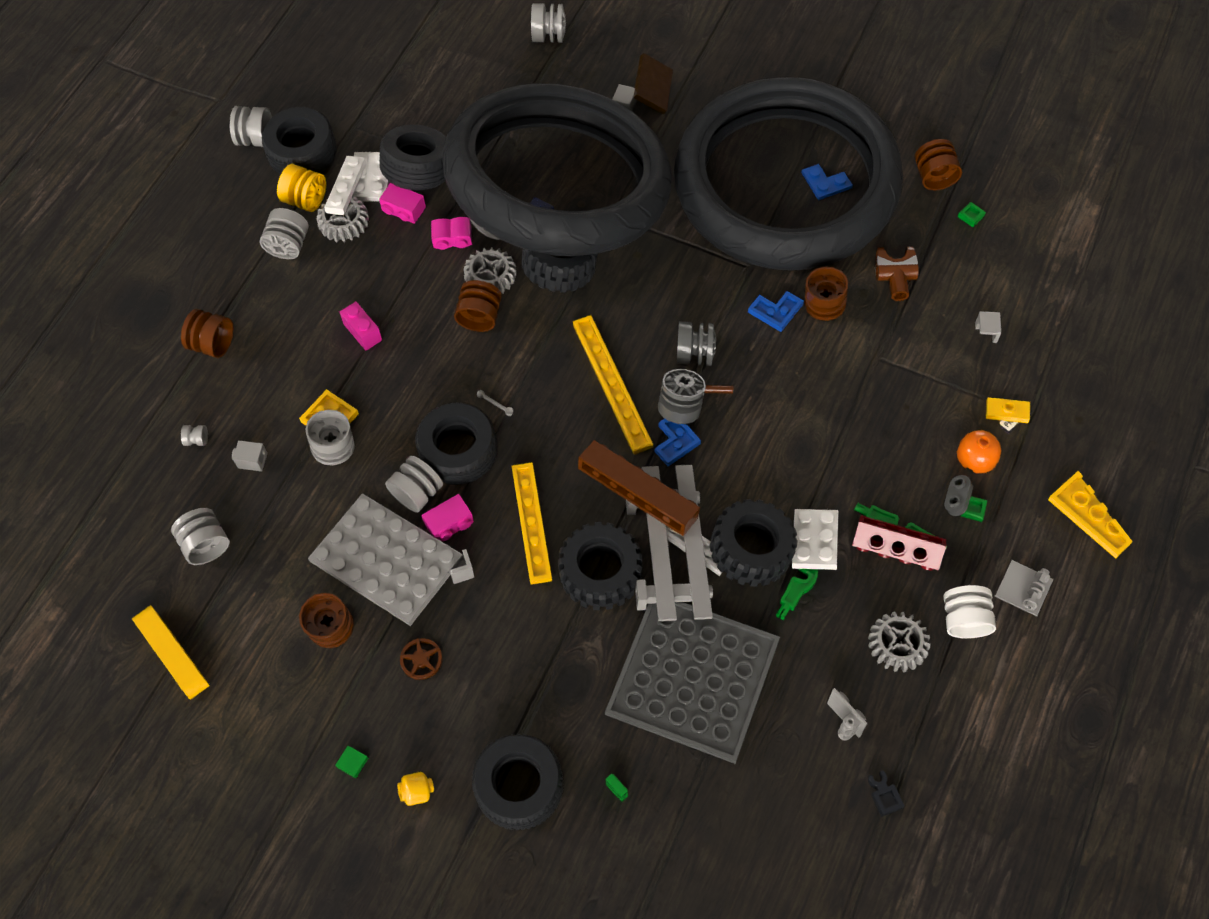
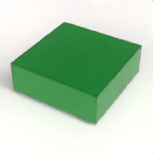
M970 202L959 212L958 218L974 227L985 216L986 212Z
M971 496L968 508L961 517L982 522L988 500Z
M347 746L335 766L350 776L357 778L369 758L352 747Z
M610 774L605 779L606 786L623 802L628 797V789L614 774Z

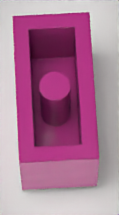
M392 183L388 185L379 198L382 211L386 214H392L403 221H409L414 224L426 208L423 195L400 188Z
M357 302L340 311L344 326L365 351L382 341L378 326Z
M459 494L422 514L423 522L428 531L440 541L450 539L454 533L466 530L474 522L471 511Z

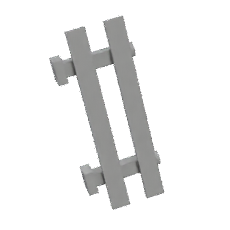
M675 465L678 487L675 490L686 499L694 501L698 506L700 503V493L695 489L692 465ZM659 466L642 467L645 473L660 480ZM626 500L627 515H636V509L639 508ZM646 513L654 585L646 586L645 580H636L635 596L637 610H646L647 604L656 603L658 621H676L675 602H692L694 620L712 619L710 598H713L712 585H708L699 516L684 535L690 584H673L666 525Z

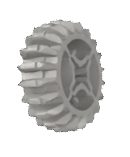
M356 196L351 198L345 215L326 213L324 208L326 204H321V209H318L316 218L318 228L324 237L327 236L329 240L334 239L338 242L341 239L344 243L346 239L352 241L354 236L359 238V233H364L365 228L368 227L369 216L367 208L361 200L358 201Z
M492 247L487 251L484 248L483 252L476 250V255L470 254V260H466V266L463 269L466 282L471 280L485 281L497 287L502 294H504V289L510 290V284H514L516 265L506 251L502 253L500 248L494 251Z
M894 611L891 617L885 614L882 619L876 620V625H872L870 629L872 633L868 636L871 642L868 646L874 649L871 653L872 656H879L878 664L883 661L886 663L885 669H888L891 665L894 672H897L899 667H901L903 672H906L908 667L914 670L916 664L921 665L923 658H927V650L931 646L927 643L930 635L925 634L927 631L926 627H919L921 620L912 621L913 615L906 618L905 613L901 612L900 617H898ZM882 633L886 636L885 639L889 642V646L887 649L885 648L882 642ZM911 635L916 641V650L912 647L913 644L909 640ZM904 638L903 643H902V642H901L900 644L897 643V644L894 646L896 640L898 641V640H902V639ZM895 653H900V654H902L903 656H897V655H894V654H895Z

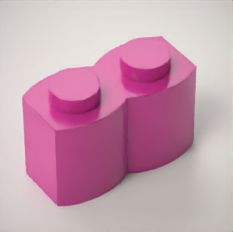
M457 217L451 220L436 219L431 221L433 247L444 250L452 246L465 248L472 245L470 218Z

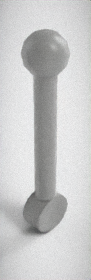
M482 390L477 392L478 398H484L505 411L507 416L513 414L511 407L506 408L485 395Z

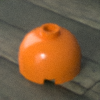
M984 430L972 431L960 441L957 457L964 468L968 467L974 473H987L993 470L999 462L1002 451L1001 445L990 432Z

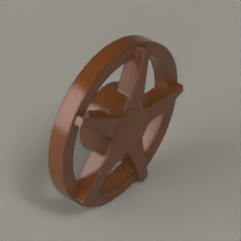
M418 638L409 642L403 648L400 655L402 670L407 676L416 680L432 677L438 672L442 664V653L439 646L432 640ZM420 643L430 644L434 649L429 651L423 650ZM417 644V651L413 654L405 655L410 647ZM438 652V663L434 668L430 664V656ZM404 659L412 660L414 666L411 673L405 668ZM427 667L432 670L425 675H415L418 668L423 669Z

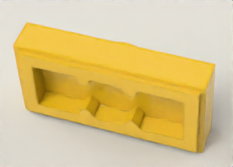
M988 397L986 401V419L1028 423L1030 420V402Z

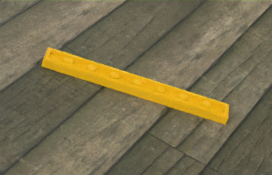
M589 315L573 321L576 333L633 454L635 455L653 448L650 436L592 316Z

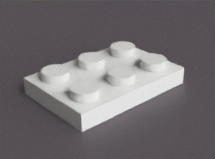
M354 152L355 157L365 158L366 165L352 198L356 196L358 201H379V198L388 187L390 182L383 176L380 170V152Z
M795 509L794 528L797 532L796 539L798 543L792 559V568L837 570L838 510Z

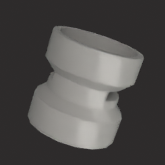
M184 425L181 429L183 446H191L192 444L206 446L208 441L207 427L205 425H198L193 428L191 425Z

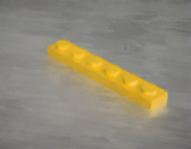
M533 463L513 465L512 472L530 584L552 581Z

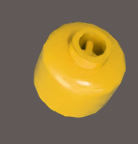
M423 772L405 775L401 778V782L397 784L400 801H404L408 806L427 802L430 798V793L434 792L432 779H427Z

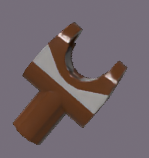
M906 246L905 256L899 259L890 257L886 250H884V247H877L876 280L889 281L891 298L895 301H903L909 297L907 280L918 279V261L913 246Z

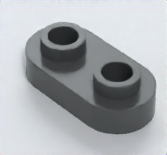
M965 475L954 477L948 488L944 506L952 516L962 515L966 512L969 505L973 484Z

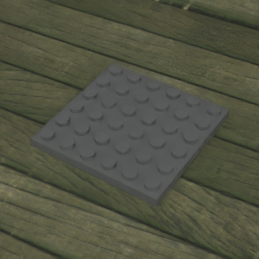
M675 602L676 621H658L656 603L648 604L606 708L605 715L736 764L780 637L712 613V619L694 620L693 606L684 602Z

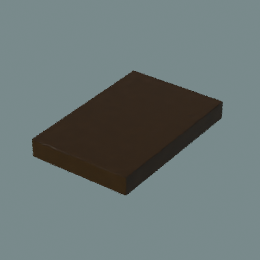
M643 53L639 59L633 98L664 114L668 107L673 69Z

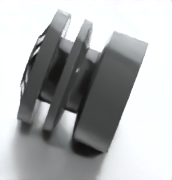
M679 321L677 364L690 365L692 356H697V363L701 365L702 356H706V366H711L716 349L714 323H708V332H703V322H700L698 331H694L692 322Z
M675 369L666 373L662 379L661 394L658 402V411L661 416L677 424H688L698 419L706 388L705 380L696 372L687 369Z

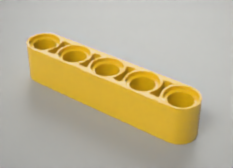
M151 605L132 618L190 700L210 686Z

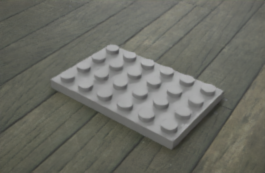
M362 493L308 559L320 569L411 626L451 575L450 570L455 569L464 557L460 552Z

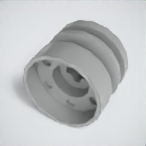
M532 3V42H544L546 34H549L551 43H554L555 34H557L558 43H563V37L566 32V14L563 4H558L557 12H555L554 4H551L550 11L546 12L544 3Z
M234 106L230 115V134L233 143L250 146L252 143L254 146L263 147L261 137L264 127L272 118L270 110L264 107H253L251 110L249 107Z
M284 208L272 210L259 241L261 247L275 257L295 259L300 253L303 240L308 231V222L295 211Z
M328 409L319 411L308 420L305 428L312 455L318 462L333 466L341 464L350 458L355 444L349 420L343 413Z
M409 456L406 463L400 466L402 473L395 472L386 481L385 485L401 504L418 513L428 502L426 495L434 496L436 490L443 486V482L428 464L415 456Z
M209 508L191 510L179 517L172 525L171 532L178 545L181 546V551L189 564L202 565L211 562L222 555L229 547L230 541L222 527H220L214 512Z

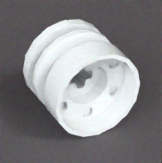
M967 585L945 592V610L949 613L946 616V625L949 635L958 638H978L990 635L996 630L995 615L990 611L994 607L990 589L983 586Z

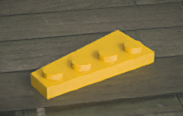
M1077 471L1048 500L1113 557L1117 558L1130 546L1132 540L1116 519H1112L1108 514L1107 507L1103 502H1099L1094 495V490L1090 485H1086L1082 479V474Z

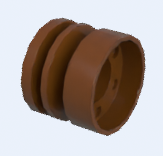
M946 139L932 140L922 145L916 151L914 158L925 188L929 190L945 189L955 184L961 178L962 169L951 141Z
M833 267L817 268L809 274L806 279L805 308L813 318L829 321L843 314L846 309L848 290L846 275Z
M471 280L463 283L454 313L455 321L460 326L471 331L486 332L493 329L502 299L500 290L491 283L480 280Z
M194 309L187 315L183 323L181 343L188 350L220 358L227 352L233 338L232 320L228 317L217 314L212 315L210 312Z
M315 594L307 599L301 607L299 614L300 625L310 639L320 647H338L345 643L352 635L354 628L353 616L342 600L334 594Z

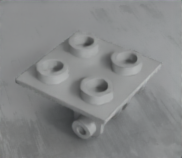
M1011 560L995 597L1037 616L1053 579L1050 578V572L1047 569L1042 568L1037 572Z
M834 688L827 704L843 720L838 730L839 738L846 741L855 734L858 738L861 737L867 725L865 716L861 711L855 710L849 704V699L843 692H838Z

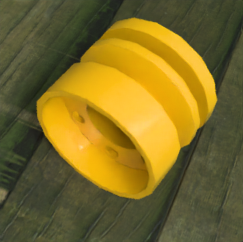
M290 164L283 170L277 185V196L281 202L293 206L296 205L298 208L309 212L315 211L320 206L326 192V178L323 174L311 170L307 171L306 168L295 164Z

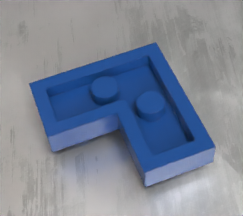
M819 164L803 169L801 172L818 200L852 189L853 186L845 172L827 177Z
M788 291L777 304L759 295L748 308V313L782 332L803 306L804 300Z
M665 418L659 422V428L669 439L657 446L655 453L667 467L701 444V440L687 424L673 423Z

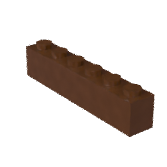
M594 440L579 456V470L680 535L684 536L698 519L700 507L694 501L681 496L678 491L667 487L658 478L648 475L642 468L634 466L623 456L615 454L606 445Z

